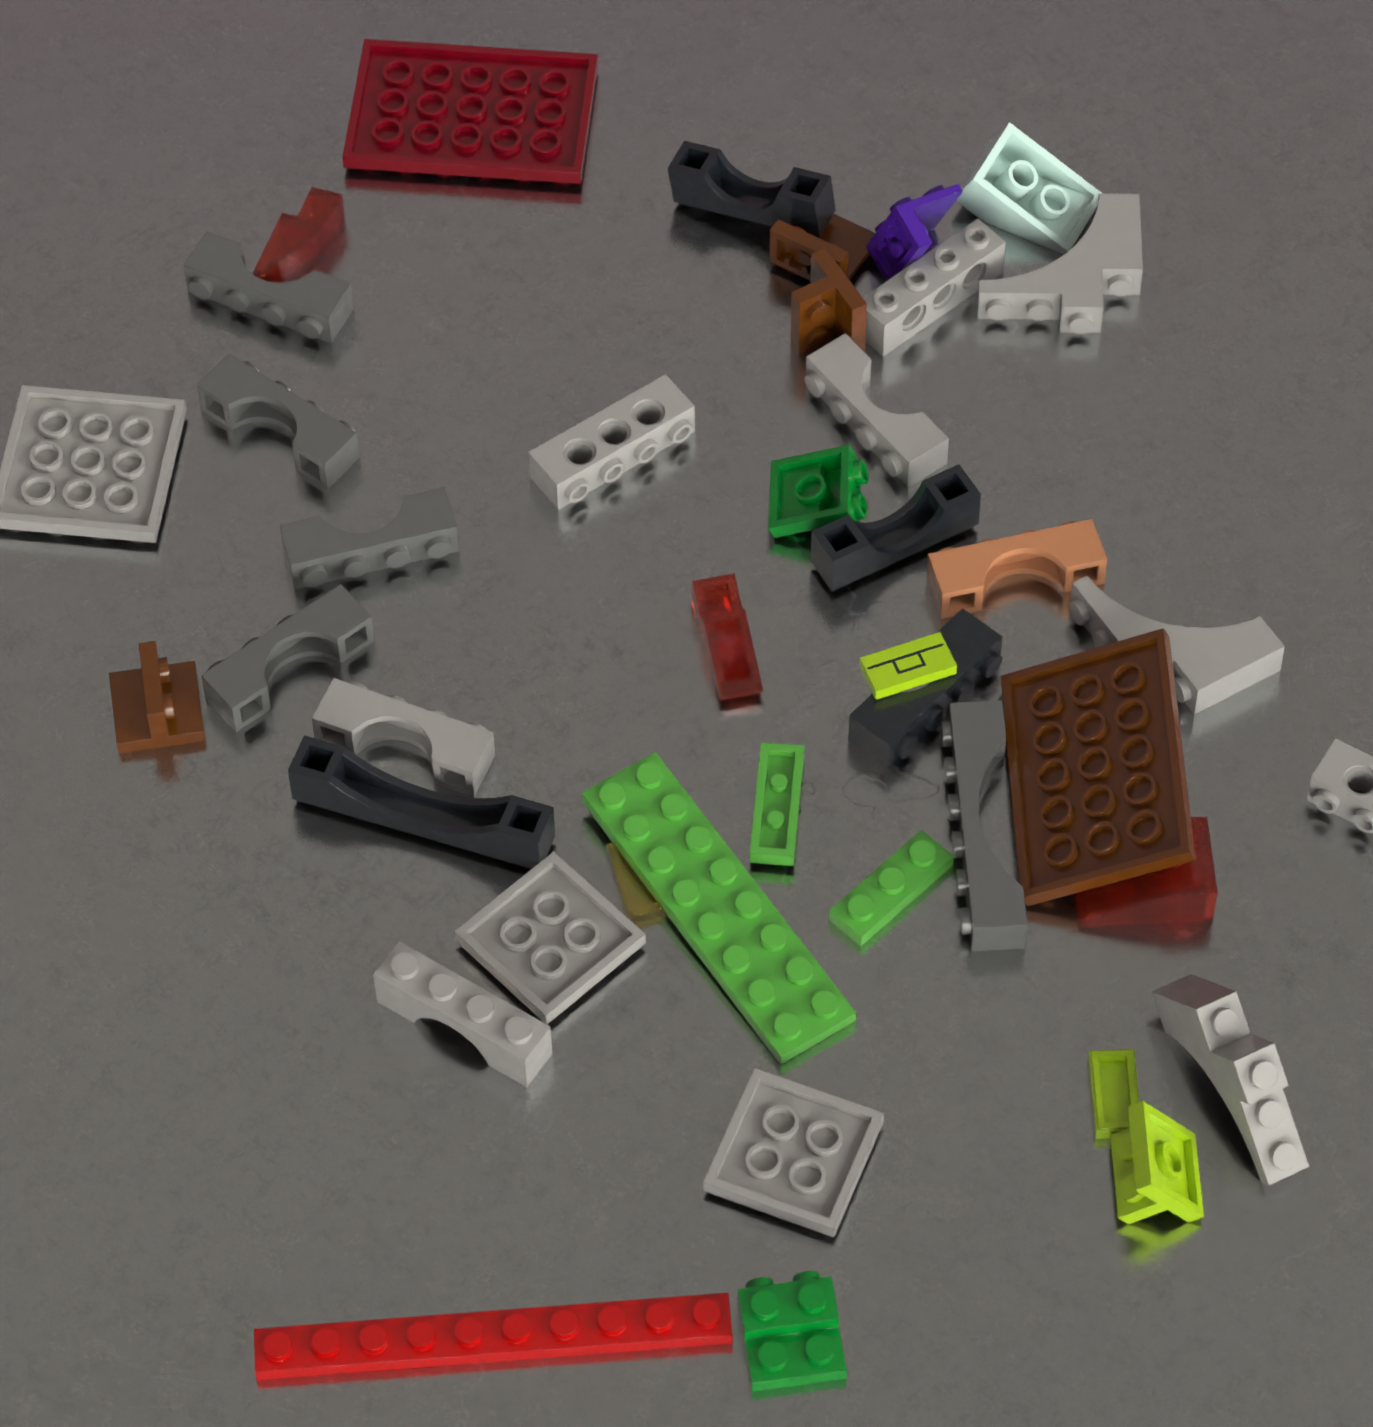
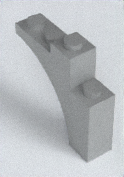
M1099 194L1097 211L1090 227L1073 248L1054 262L1040 269L1014 277L979 280L977 319L1059 320L1060 333H1101L1103 295H1140L1143 260L1139 194Z
M1088 576L1072 583L1069 611L1074 621L1078 625H1084L1092 635L1096 648L1164 628L1170 637L1177 700L1180 703L1184 702L1194 715L1281 670L1285 646L1261 616L1239 624L1222 627L1198 628L1171 625L1152 620L1123 607L1100 590Z
M1192 974L1152 991L1165 1033L1177 1040L1193 1056L1216 1087L1244 1138L1261 1182L1271 1185L1308 1168L1309 1165L1283 1088L1289 1085L1275 1043L1250 1033L1237 992Z

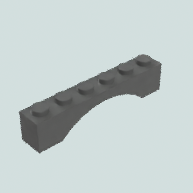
M1002 700L950 703L948 720L941 721L942 747L950 746L951 757H945L944 768L946 784L954 783L955 794L948 795L950 821L958 820L959 831L952 832L954 858H962L963 869H956L957 895L966 897V907L960 908L961 934L970 935L971 952L1025 949L1027 917L1023 886L1007 873L994 856L984 836L979 815L982 794L992 775L1004 762L1006 730Z

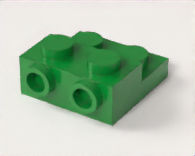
M850 444L771 461L768 529L772 536L777 538L815 530L848 514L857 522H860V519L867 518L868 508L866 499L860 493L861 485L868 484L869 481L865 461L858 459Z
M803 1271L796 1274L792 1278V1282L774 1284L771 1278L758 1277L748 1281L745 1285L746 1288L737 1289V1306L752 1392L847 1378L832 1276L821 1278L820 1273L817 1271Z

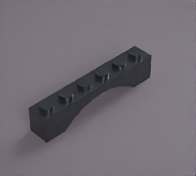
M304 735L288 769L293 800L527 868H534L547 857L555 838L554 807L514 795L497 798H470L428 790L405 782L378 769L344 746Z

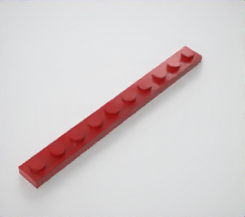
M729 1292L254 1329L256 1380L733 1344Z

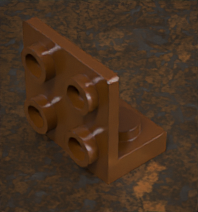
M833 214L822 235L818 238L798 226H792L778 219L770 229V262L810 280L811 254L826 248L847 278L851 280L870 255L866 245L875 235V232Z

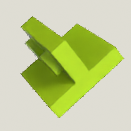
M1145 1101L1128 1106L1130 1128L1110 1135L1118 1218L1127 1224H1131L1169 1210L1188 1223L1204 1217L1195 1133Z

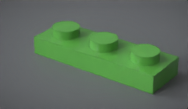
M761 742L749 863L794 866L805 745Z
M921 829L829 910V920L859 946H862L951 868L954 856Z

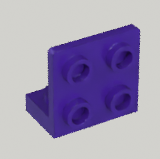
M959 184L947 188L939 185L927 191L920 198L912 200L911 197H905L890 207L891 213L886 220L876 226L875 235L866 245L886 281L920 259L933 242L928 232L938 225L963 192Z

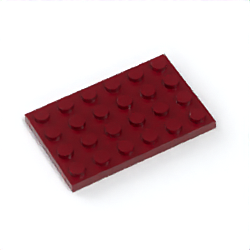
M364 39L342 156L343 168L581 184L598 69V54Z

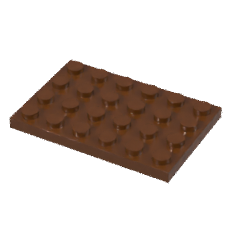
M1164 628L1000 676L1019 884L1023 886L1024 899L1027 906L1196 861L1170 637Z

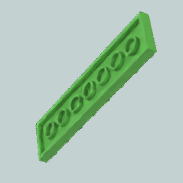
M656 752L582 792V803L780 1065L856 1021V1011Z

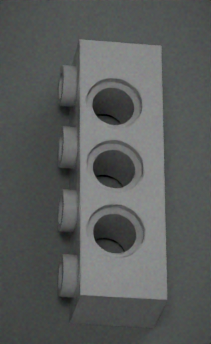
M976 219L864 296L863 299L867 303L865 342L884 357L976 293L979 288V280H994L1002 275L1006 242L982 221Z
M665 374L529 451L530 478L558 510L570 503L578 502L592 490L605 483L617 480L622 473L639 463L650 461L657 453L672 444L681 443L686 440L690 434L695 432V406Z
M1335 739L1311 776L1307 801L1315 804L1318 809L1325 813H1333L1354 823L1358 829L1366 833H1373V756ZM1353 790H1358L1363 793H1356Z

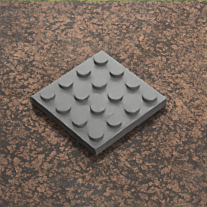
M22 385L0 468V529L156 543L186 416L185 400Z

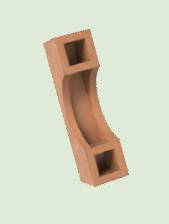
M1092 519L1079 522L1069 521L1056 527L1037 531L1027 530L1014 536L1000 539H985L976 544L957 548L947 547L937 552L929 553L927 582L940 619L955 616L962 608L969 613L981 611L985 594L989 588L998 580L1014 574L1024 573L1044 577L1053 582L1063 592L1072 591V583L1085 576H1088L1096 586L1105 584L1107 556Z

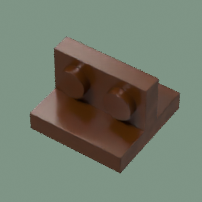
M826 248L811 254L810 284L791 292V346L798 355H801L812 349L822 348L828 342L846 333L865 352L867 303Z
M156 641L138 643L141 668L109 673L116 742L119 754L206 741L195 661L168 664L167 657L159 658Z

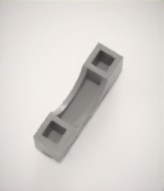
M845 333L806 357L805 384L814 397H820L830 407L833 416L839 423H845L856 434L859 443L864 449L872 450L882 461L887 473L892 477L897 476L909 488L947 464L949 438L923 412L914 414L890 413L878 408L867 398L865 391L870 386L871 359Z
M333 678L312 716L314 738L344 746L356 755L369 745L386 740L405 741L419 747L432 762L434 784L475 797L495 758L494 732L488 731L482 725L473 722L465 723L450 718L439 710H427L409 704L398 696H386L368 690L357 682L347 683Z
M400 941L373 974L378 1003L413 1023L420 1018H430L450 1026L467 1038L480 1051L490 1067L525 1087H528L552 1055L551 1027Z

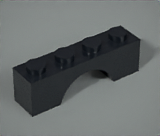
M688 141L683 142L667 168L673 201L675 203L773 226L779 219L792 226H798L820 238L836 211L830 175L794 167L786 179L778 182H764L751 178L736 169L727 160L721 149Z
M958 464L923 480L914 496L903 507L883 519L861 523L853 520L848 514L811 532V562L831 591L839 589L978 525L981 493Z
M963 608L938 631L942 634L957 664L956 674L930 682L925 687L915 691L899 692L877 700L871 694L849 715L848 740L886 768H889L899 758L904 759L908 757L915 749L918 739L928 730L932 732L941 725V721L945 719L946 713L949 711V704L965 702L972 694L975 685L984 676L987 678L991 677L1002 663L1001 648L1003 636Z

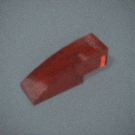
M312 187L298 216L282 213L253 271V275L265 281L285 283L295 281L304 274L326 251L345 222L342 194Z
M735 573L692 581L691 596L720 701L763 693L746 611L742 609Z

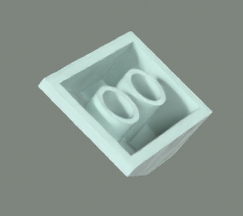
M1009 122L988 142L962 183L961 188L963 192L956 201L987 224L1061 254H1066L1073 247L1096 210L1099 194L1103 193Z

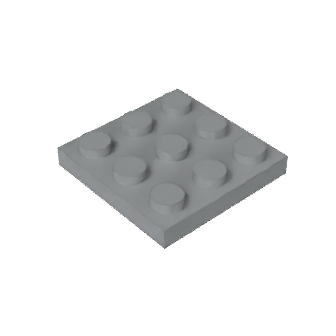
M554 851L454 931L455 941L545 1024L550 1023L646 944V934Z
M754 1068L703 1181V1191L834 1237L883 1125L884 1113Z

